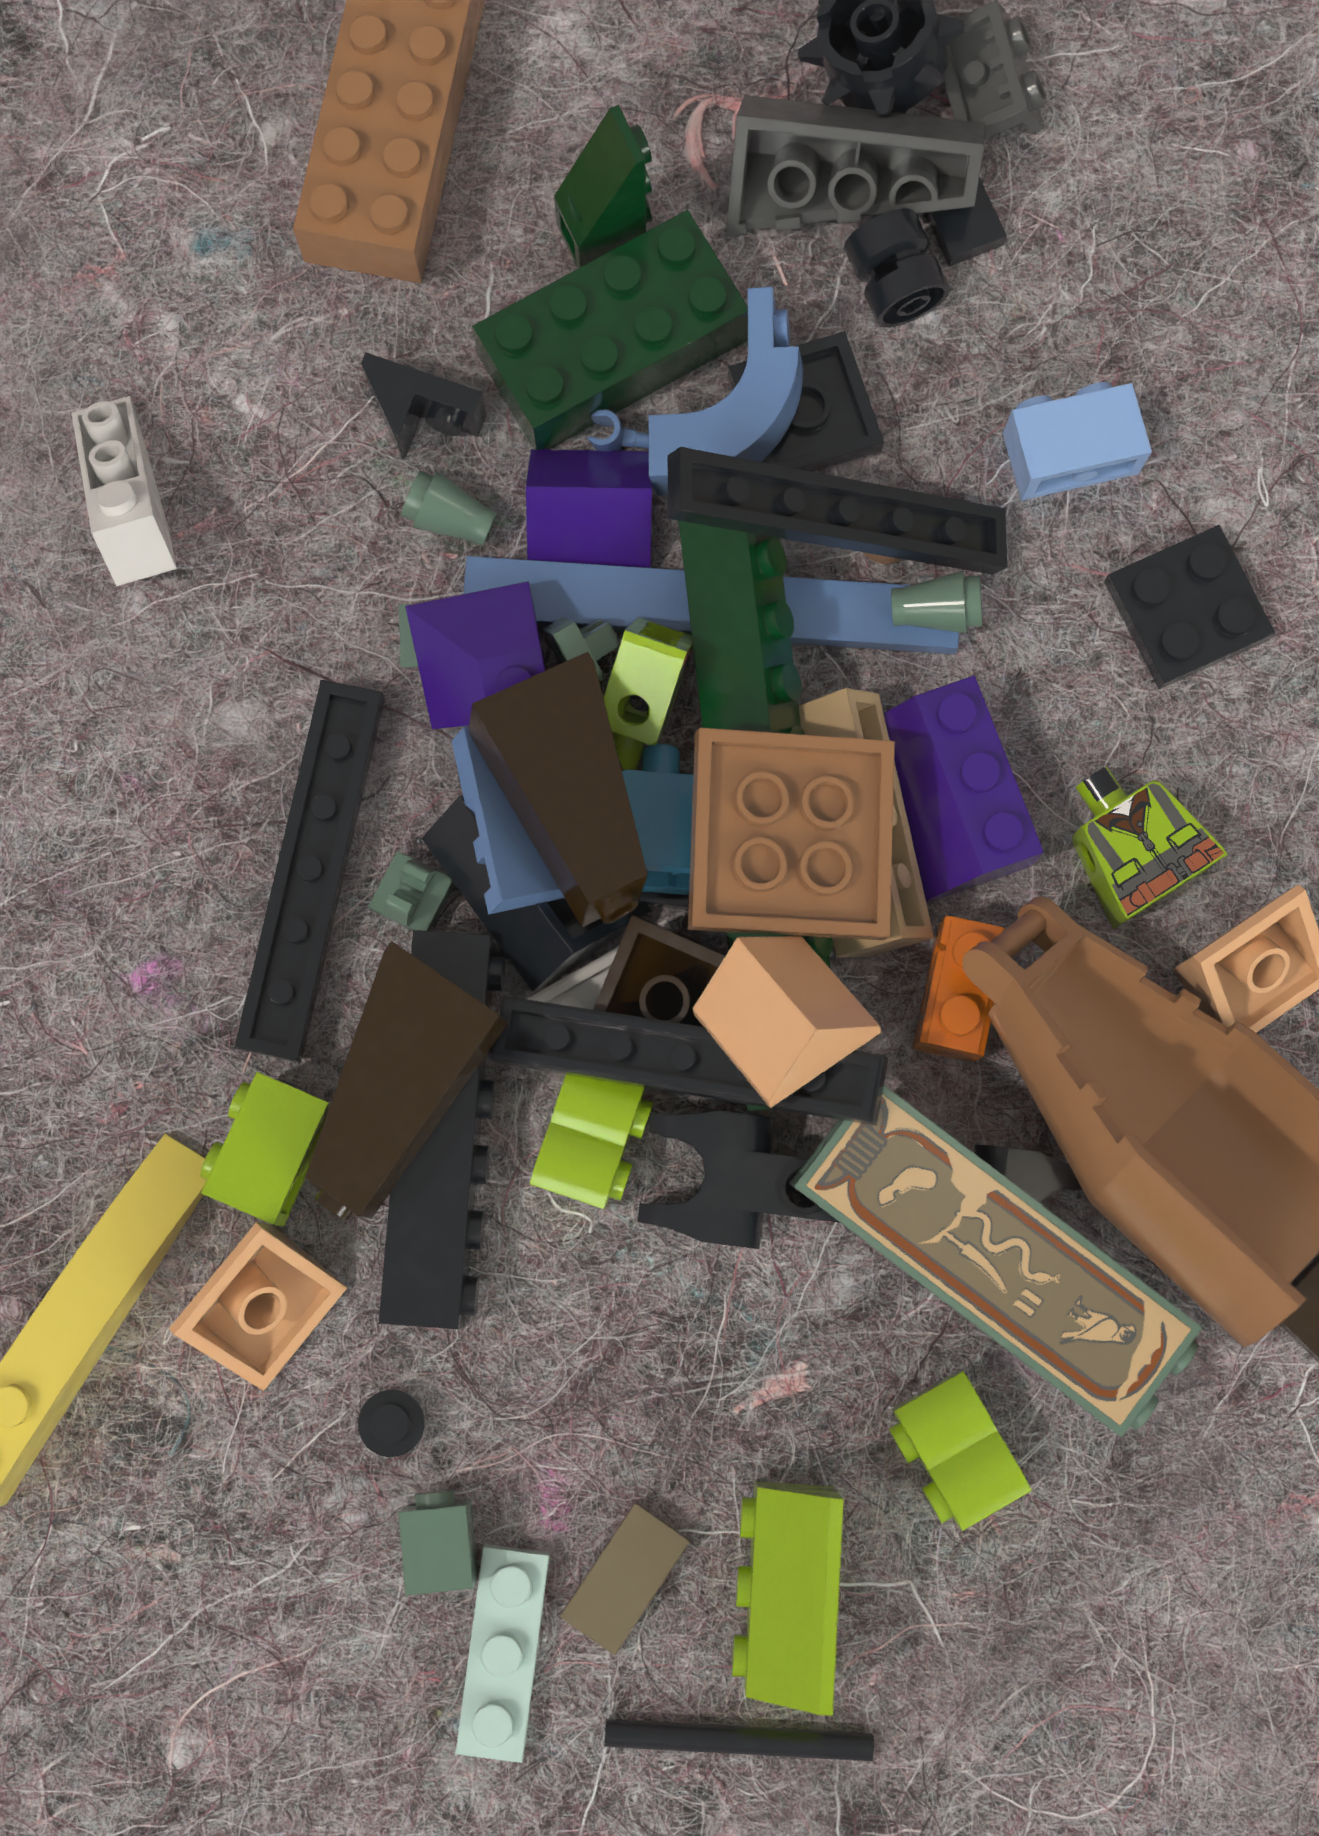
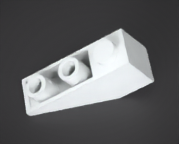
M127 396L113 401L97 402L88 408L71 412L91 533L116 586L177 569L168 524L131 397Z

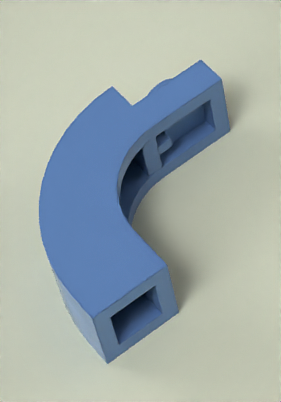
M773 287L748 288V358L744 373L732 392L719 403L701 411L648 415L649 478L657 496L668 495L667 455L677 448L685 447L761 462L778 445L788 430L801 396L803 364L799 346H790L788 309H777Z

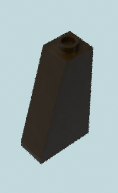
M586 652L472 703L468 731L581 927L600 918L606 924L612 923L632 912L639 904L638 900L648 876L595 663L590 654Z
M393 941L390 942L383 952L305 1176L308 1181L321 1189L315 1200L345 1221H348L353 1213L359 1217L371 1219L374 1217L508 1025V1022L499 1014Z

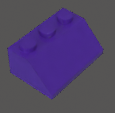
M975 675L916 695L883 713L890 741H895L894 762L926 904L1029 868L1040 858L1044 851Z

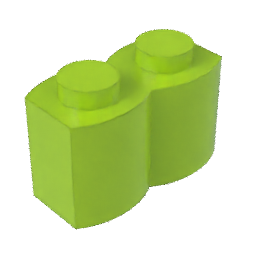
M566 1074L529 1184L601 1209L606 1208L609 1197L621 1201L633 1167L632 1163L622 1160L629 1137L633 1136L642 1139L654 1104L652 1101L643 1099L646 1088Z
M956 1371L892 1408L898 1423L889 1427L888 1430L908 1464L918 1458L923 1464L932 1482L923 1486L922 1490L941 1523L953 1518L957 1526L964 1531L1032 1491L964 1371Z

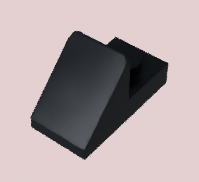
M365 352L361 365L369 389L402 459H405L421 418H424L431 428L447 435L458 436L462 431L476 437L479 436L486 418L481 391Z

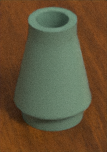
M420 470L408 493L401 516L414 522L412 528L472 541L483 546L498 512L485 507L438 471L432 476Z
M963 570L908 587L891 589L893 626L907 625L967 634V627L983 626L980 576L964 577Z

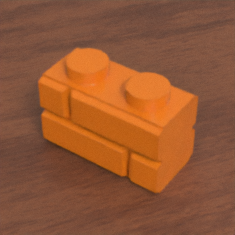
M945 916L942 922L938 924L919 1012L922 1015V1019L917 1022L912 1049L966 1062H976L984 1056L991 1023L988 1013L994 1002L967 977L962 967V959L979 942H991L1006 928L954 916Z

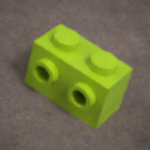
M256 1071L251 1084L246 1081L242 1082L232 1099L228 1110V1117L234 1119V1122L224 1144L216 1141L204 1160L200 1177L207 1181L201 1194L272 1225L285 1226L306 1179L305 1176L330 1103Z

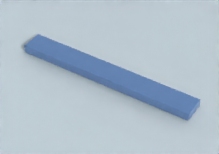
M467 556L463 594L529 581L538 627H547L561 618H566L574 621L580 630L602 619L604 623L607 621L610 623L614 632L624 633L625 629L637 617H641L692 635L684 570ZM783 577L786 603L790 607L794 619V632L790 637L791 644L956 654L958 650V632L907 625L893 626L891 589L904 588L911 585Z

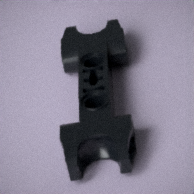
M719 1110L685 1115L651 1114L649 1133L678 1139L692 1145L703 1159L705 1176L699 1191L685 1202L673 1204L640 1203L637 1222L668 1228L701 1242L760 1249L764 1213L840 1223L815 1203L807 1207H798L788 1199L785 1189L787 1179L793 1172L801 1169L808 1158L771 1154L775 1118ZM975 1144L974 1154L1040 1204L1054 1191L1066 1189L1083 1190L1069 1163L1054 1159L1038 1151Z

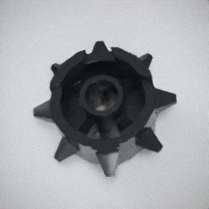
M819 0L818 4L820 7L816 17L819 24L817 37L798 49L799 61L826 69L830 82L821 100L824 105L828 106L840 99L846 107L876 110L879 118L888 117L890 112L906 114L908 109L913 108L927 97L935 86L940 87L943 85L945 79L942 74L947 67L945 45L965 32L964 21L937 14L933 0Z

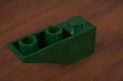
M619 104L608 110L554 195L556 225L577 269L645 233L646 223L652 221L651 210L646 199V194L652 192V186L645 168V164L652 161L651 151L641 127L638 124L629 127Z

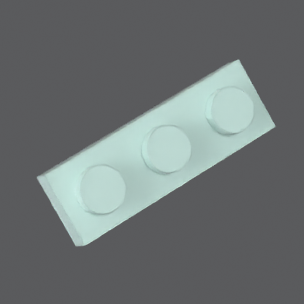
M485 1544L483 1547L455 1754L518 1763L523 1761L550 1552Z

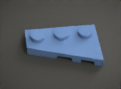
M464 726L451 742L465 806L475 812L480 836L473 842L477 863L486 865L491 888L484 894L488 915L564 898L468 733L469 726Z

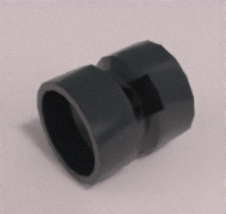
M902 208L878 215L858 227L845 241L844 250L856 277L861 282L868 283L865 287L864 295L877 324L881 327L891 328L917 320L930 313L949 296L950 287L937 258L934 255L926 254L929 250L930 242L918 215L913 209Z

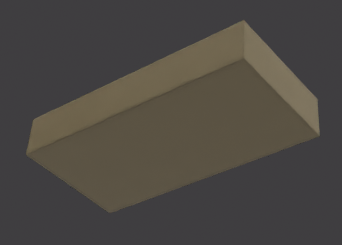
M635 1501L561 1612L560 1617L607 1651L616 1655L682 1555L690 1539Z

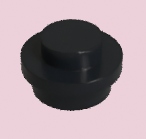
M395 1389L384 1390L370 1397L363 1405L358 1418V1430L363 1443L369 1450L384 1457H397L412 1450L420 1441L425 1427L424 1413L418 1401L410 1394Z

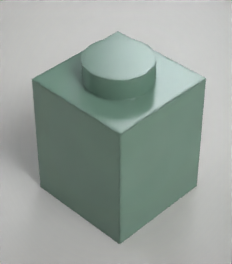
M454 1489L432 1490L414 1494L415 1505L405 1506L398 1512L405 1596L473 1589L478 1581L471 1499L455 1500Z

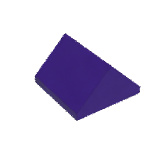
M531 449L526 480L527 560L651 568L652 482L649 478V451L549 449L536 451V449Z

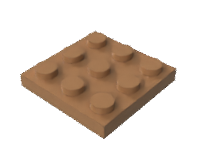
M699 728L695 732L688 930L885 940L890 938L895 741Z

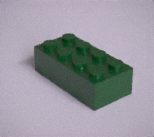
M687 209L476 323L472 328L479 359L532 448L537 451L551 449L595 425L591 418V414L595 411L609 410L615 414L747 342L748 306Z

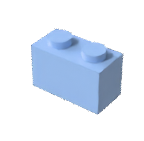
M1109 382L1094 383L1076 392L1075 396L1052 400V397L1048 395L1032 397L1016 406V409L1011 411L1003 431L1021 501L1138 475L1152 453L1133 383L1112 387Z

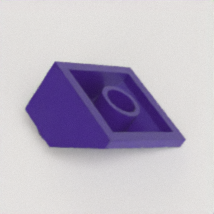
M529 581L405 606L432 729L469 726L472 703L547 670Z

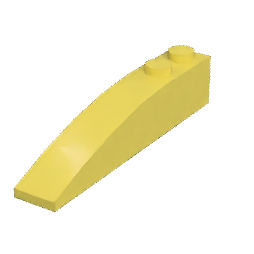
M168 1134L162 1136L111 1203L40 1302L0 1362V1507L8 1503L204 1195L201 1192L207 1180L200 1177V1172L205 1157Z

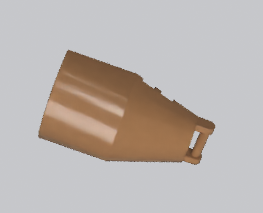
M1042 896L1034 897L1020 908L1018 919L991 942H979L964 955L962 959L964 972L995 1003L990 1009L988 1016L1089 1202L1243 1348L1264 1337L1303 1304L1306 1298L1290 1283L1319 1253V1089L1255 1031L1237 1020L1229 1028L1197 1009L1201 998L1184 988L1177 996L1144 977L1148 966L1077 924L1052 900ZM1033 941L1045 953L1024 970L1012 958Z

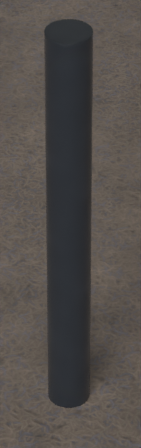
M606 1719L604 1747L873 1762L874 1735L873 1733Z

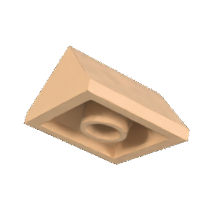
M1297 884L1172 969L1185 989L1201 998L1199 1008L1202 1012L1228 1028L1237 1020L1257 1033L1319 990V929L1307 891Z
M802 936L737 937L693 1007L696 1018L770 1108L881 1033L880 1025Z
M256 1222L169 1329L181 1340L264 1391L346 1291L347 1287L275 1226Z

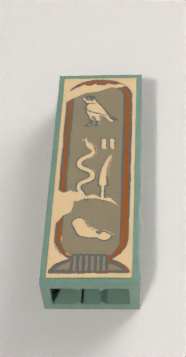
M885 1085L877 1126L838 1119L790 1183L794 1188L1120 1437L1124 1436L1129 1427L1137 1430L1149 1419L1159 1400L1154 1393L1169 1373L1174 1376L1178 1375L1187 1367L1197 1352L1199 1345L1194 1339L1202 1330V1326Z

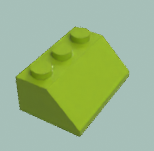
M755 1481L754 1497L741 1498L740 1538L751 1539L750 1566L738 1565L736 1607L747 1608L746 1635L734 1634L732 1649V1677H744L743 1687L746 1698L826 1716H833L844 1502L842 1496L833 1486Z

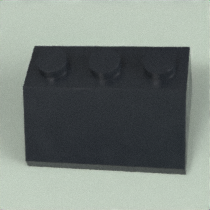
M463 795L454 801L422 837V840L532 992L572 971L623 934L632 915L645 918L652 911L646 902L638 901V906L632 912L617 921L606 924L600 918L581 927L566 899L562 898L488 915L484 894L491 888L486 865L477 863L473 842L480 835L475 812L465 806Z

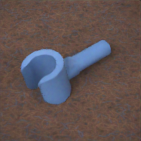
M597 410L591 414L595 424L614 427L613 433L606 439L587 437L595 450L620 451L623 446L649 449V433L623 427L617 415L609 410Z

